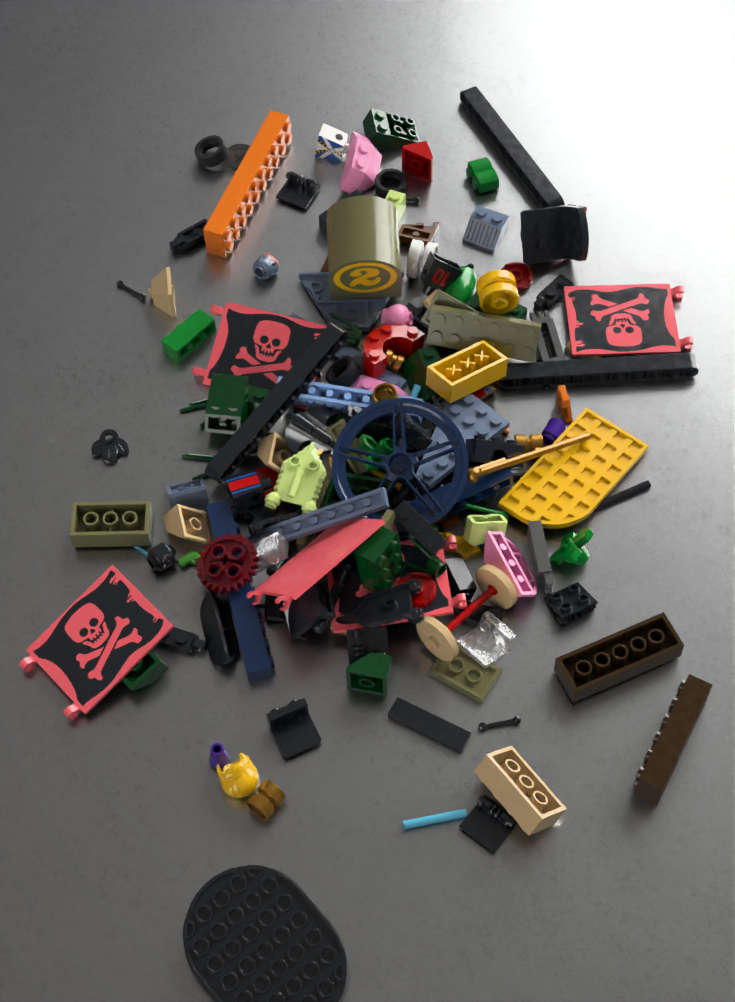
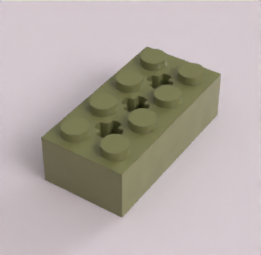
M73 502L70 538L73 546H151L153 524L151 502Z

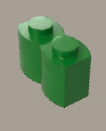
M488 157L468 162L466 174L468 178L471 177L474 189H477L479 193L499 188L498 175Z

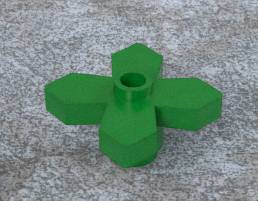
M363 434L358 438L360 448L365 451L387 456L393 453V440L390 438L382 439L378 444L368 435ZM367 456L365 458L367 460L374 461L377 463H381L382 460L381 458ZM365 464L368 470L376 471L379 469V467Z
M590 528L582 529L577 535L574 532L566 533L561 540L562 547L556 550L549 558L550 564L553 567L559 566L566 560L568 563L577 564L578 566L584 565L590 558L588 550L584 545L591 540L594 532Z

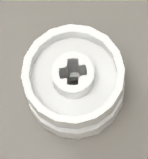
M412 240L406 267V276L408 278L416 279L419 276L430 251L438 254V243L428 242L424 249L423 241Z

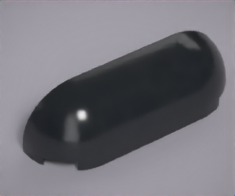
M209 591L202 601L200 618L210 659L215 664L223 665L235 659L237 653H239V643L229 605L227 602L224 604L217 597V593Z

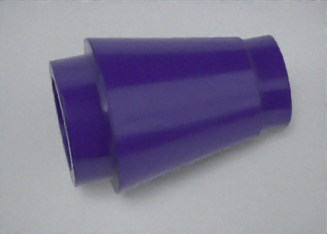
M215 743L211 746L209 762L215 768L218 764L220 768H223L229 763L230 756L220 743Z

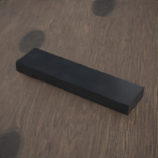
M397 697L388 712V717L461 753L471 736V732Z

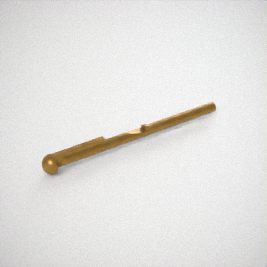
M587 432L542 448H535L531 452L507 460L504 457L475 468H469L467 480L473 483L477 482L478 477L589 440L590 434Z

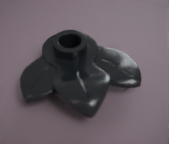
M112 429L104 430L100 435V439L95 441L91 448L92 456L101 455L108 465L115 461L118 454L129 455L127 442L119 438L117 432ZM111 435L112 439L106 440V437Z

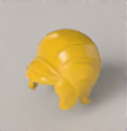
M239 753V760L225 765L222 771L219 764L216 765L223 790L234 798H243L250 795L258 785L259 775L256 767L249 759V756Z

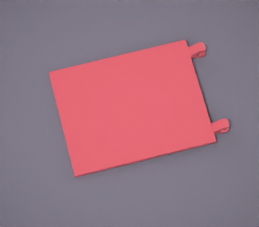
M357 518L327 528L259 585L255 591L248 592L246 597L251 598L254 595L255 600L251 604L257 605L261 601L263 594L277 596L275 603L279 604L283 600L284 605L280 610L286 611L290 607L292 599L296 600L384 525L385 521L381 519Z

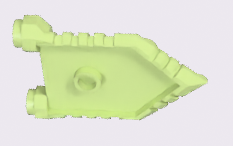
M313 442L302 449V451H299L298 454H294L282 463L281 473L278 475L279 479H277V484L274 486L275 490L265 497L266 507L276 509L280 502L283 501L302 506V515L317 510L316 501L319 498L318 495L321 492L320 489L323 486L322 483L327 472L322 461L319 460L320 456L317 455L318 452Z

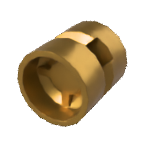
M389 383L377 385L372 393L375 403L386 399L399 398L395 387Z
M541 433L531 434L529 438L524 434H515L514 440L517 441V444L525 445L524 453L543 447Z
M267 779L258 788L259 794L254 793L246 802L248 808L265 821L273 814L274 807H279L286 799L285 793L275 783Z

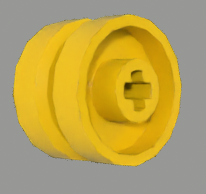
M492 270L479 277L476 282V289L479 296V305L483 312L500 315L516 308L519 303V294L516 289V280L512 273L506 270Z

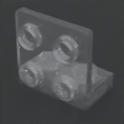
M486 611L483 613L478 627L458 639L457 644L483 668H487L511 652L517 635L490 611Z

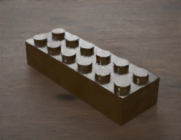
M663 612L557 657L554 670L574 703L680 657L684 644Z
M691 674L688 675L686 681L682 679L677 690L678 692L671 701L669 711L665 714L661 727L653 739V744L646 753L644 763L636 774L633 784L636 787L634 795L658 806L706 704L713 684Z

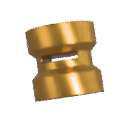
M388 349L385 353L387 356L386 367L391 368V371L397 373L404 360V356L396 355L392 350Z

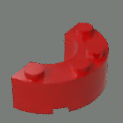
M385 324L374 329L367 335L364 341L362 353L363 371L368 377L374 379L384 374L387 362L385 353L387 350L390 349L394 353H401L410 357L416 350L423 348L425 333L418 330L417 327L400 324Z

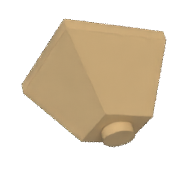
M166 267L151 280V288H148L149 298H153L154 306L171 317H176L170 267Z
M274 432L260 441L257 456L265 465L280 473L282 463L292 457L293 453L287 448L285 438Z
M176 504L163 516L168 533L210 545L209 540L214 542L207 512Z

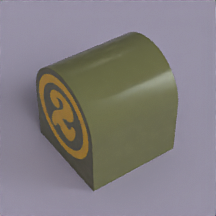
M366 195L348 197L331 205L326 213L330 300L401 296L402 274L398 211L396 206L384 198Z

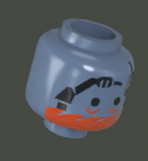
M263 254L253 264L254 274L263 280L270 279L279 269L277 259L269 254Z

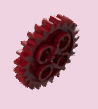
M232 532L230 537H228L224 533L222 539L216 535V541L209 540L210 546L203 545L205 552H199L202 558L196 559L199 564L195 567L199 572L197 576L201 579L200 582L208 590L212 589L215 594L219 591L221 595H224L227 590L232 595L233 589L239 593L240 586L246 589L245 583L247 581L253 582L250 577L257 576L254 569H259V565L256 563L260 561L257 556L258 551L254 544L247 537L243 539L241 534L236 537ZM238 571L235 576H232L234 572Z

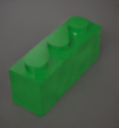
M199 308L161 340L163 351L179 363L216 331L215 319Z

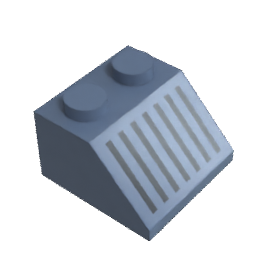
M477 205L470 216L462 242L494 254L508 231L509 216Z

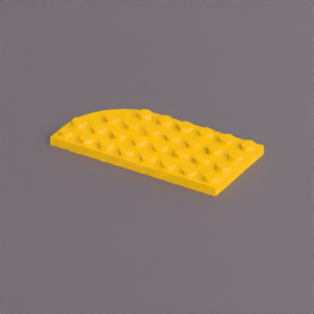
M586 407L554 443L587 432L590 434V439L542 455L499 501L498 507L527 525L528 521L541 520L542 527L547 529L565 528L575 525L590 516L648 450L649 445Z

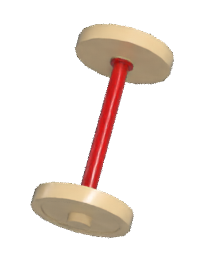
M486 564L477 570L475 574L476 582L483 594L448 625L445 626L430 616H425V620L416 625L421 641L436 657L448 662L458 655L459 647L451 632L488 599L503 609L511 608L517 602V591L513 583L500 569Z

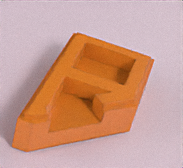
M561 385L557 388L556 398L566 424L573 422L570 399L565 385Z

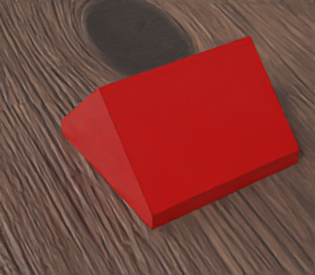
M427 141L404 145L402 147V172L432 183L433 156Z

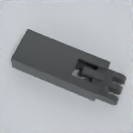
M548 310L544 311V317L541 311L537 312V318L534 312L530 313L531 321L541 323L537 345L539 360L541 362L566 360L553 318H550ZM545 330H548L550 339H543V337H546L547 334Z
M541 520L528 521L527 536L537 584H543L544 592L550 594L553 588V576Z

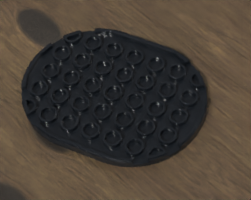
M260 865L230 868L210 879L197 892L190 903L183 926L185 956L193 974L215 1002L340 1001L347 977V960L341 938L331 922L304 890L286 874Z

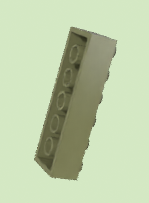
M434 304L431 310L426 344L463 350L484 340L507 358L534 363L541 323Z

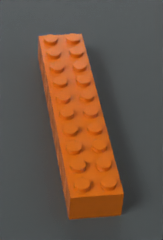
M272 110L267 115L203 229L207 253L226 258L228 253L232 251L236 239L238 240L242 227L246 226L248 216L252 215L254 206L259 202L262 191H265L267 182L272 178L275 167H278L281 156H284L287 145L292 141L289 115Z

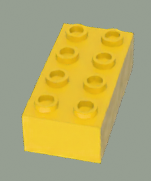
M482 340L427 366L426 385L447 402L452 403L505 377L508 358Z

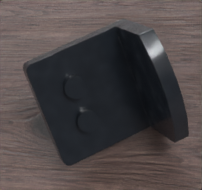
M562 205L524 210L520 213V236L524 263L534 264L562 259L584 261L587 259L589 231L584 207Z

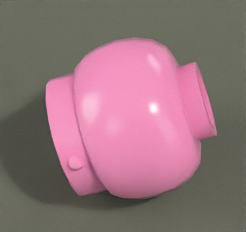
M391 305L389 308L382 310L381 323L382 326L385 324L412 326L413 314L411 311L409 312L405 305Z

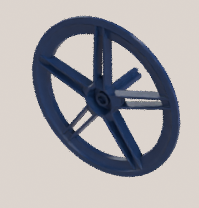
M410 398L386 399L362 409L345 425L337 438L332 454V478L341 501L355 497L350 489L346 475V460L348 458L386 469L387 474L378 488L384 487L385 483L389 481L391 485L386 490L387 496L397 482L403 480L428 508L429 511L421 514V516L430 525L445 516L456 504L463 492L468 476L467 448L462 434L455 423L435 406ZM396 413H400L402 446H397ZM404 413L418 415L431 421L442 430L449 441L413 454H407ZM392 414L393 453L387 456L350 447L357 434L366 425L377 418ZM449 445L452 446V448L439 452L420 461L418 459V456H421L423 454L435 451L437 449ZM348 451L381 458L382 460L381 463L349 455ZM453 452L455 459L453 479L447 493L438 503L414 473V469ZM416 480L435 506L433 508L410 483L411 481ZM374 512L359 518L381 519L382 516ZM396 522L398 532H407Z

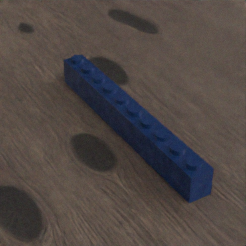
M509 467L478 477L477 482L474 483L466 480L463 492L456 504L438 521L468 508L465 506L466 503L474 505L513 486V473ZM451 482L441 485L430 492L438 503L447 493ZM426 493L421 495L432 508L435 506ZM419 498L407 502L420 515L429 511ZM398 532L399 539L407 537L410 533ZM357 548L339 562L340 565H349L355 562L354 552Z
M229 499L206 504L214 541H216V535L222 539L224 533L228 537H230L232 532L236 537L238 533H241L239 523L234 522L233 518L236 517L234 506H230ZM238 571L234 572L232 576H235ZM247 581L245 583L246 589L240 586L239 593L233 589L232 595L228 591L227 595L248 681L250 682L271 677V669L275 668L273 657H268L267 651L270 650L268 638L264 639L263 633H266L264 622L259 621L258 616H262L259 604H251L255 599L254 595L251 598L246 597L248 592L255 591V587L251 588L250 582Z

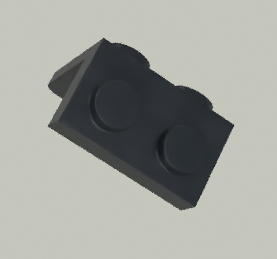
M305 698L295 699L287 706L274 708L266 714L268 726L284 758H289L321 743V737L309 715L308 704Z

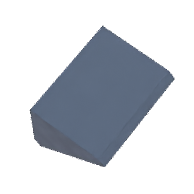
M203 478L166 487L171 509L176 504L191 508L209 504Z

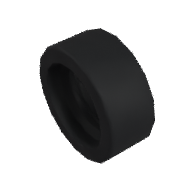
M216 135L207 136L200 140L194 150L199 163L204 167H215L221 164L228 155V149L223 139ZM219 147L213 154L204 156L209 149Z
M393 168L380 171L375 178L376 194L384 199L389 190L406 194L407 178L405 174ZM392 180L397 181L401 185L397 188L389 189L381 184Z
M344 356L330 366L325 379L332 385L350 387L359 377L361 367L351 356Z

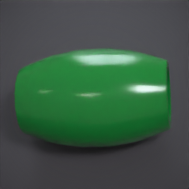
M463 266L460 267L463 271L455 282L448 286L445 293L466 304L475 292L477 278L473 269Z

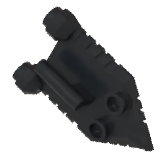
M264 500L262 503L237 514L239 518L247 519L250 516L253 518L254 521L248 524V531L250 535L256 537L263 533L265 527L302 515V506L281 501L276 509H271L265 506Z
M412 579L401 583V585L370 592L353 609H350L342 619L358 623L369 629L381 626V624L393 623L396 620L400 621L403 618L408 619L413 624L421 623L422 620H425L422 608H413L411 596L422 591L421 582L419 579Z

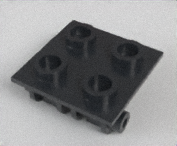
M293 171L287 172L286 178L288 180L276 195V198L306 209L321 185L315 179L303 177L301 174L298 176Z
M578 582L544 597V600L559 615L557 619L560 624H567L573 618L578 619V615L582 617L589 612H593L596 608L595 604L598 603Z
M387 626L346 630L349 665L371 652H383L389 655Z
M484 795L477 799V805L459 827L494 853L517 822L508 814L506 809L487 795Z

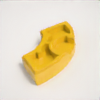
M450 532L439 533L445 539L449 536H455L457 550H444V553H453L462 557L464 561L481 553V549L478 546L470 545L462 536L454 535Z

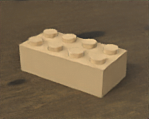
M512 745L486 754L474 770L480 781L487 786L493 793V796L499 800L508 814L516 820L528 836L553 826L567 809Z

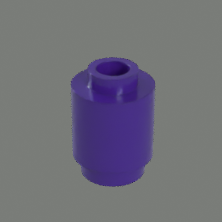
M551 418L541 433L544 444H553L565 431L566 426L563 420Z

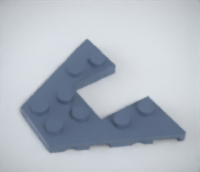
M329 272L299 273L300 281L328 324L334 322L345 330L352 328L329 315L330 312L352 324L359 325L358 329L362 331H370L391 298L375 297L369 299L330 300Z

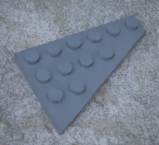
M472 393L452 403L446 402L442 411L455 423L462 434L465 445L466 439H474V435L485 436V440L496 438L510 425L508 420ZM436 426L432 435L433 441L427 448L449 441L439 427ZM449 445L426 453L422 459L452 448V446ZM451 452L418 467L416 475L428 490L454 471V453Z

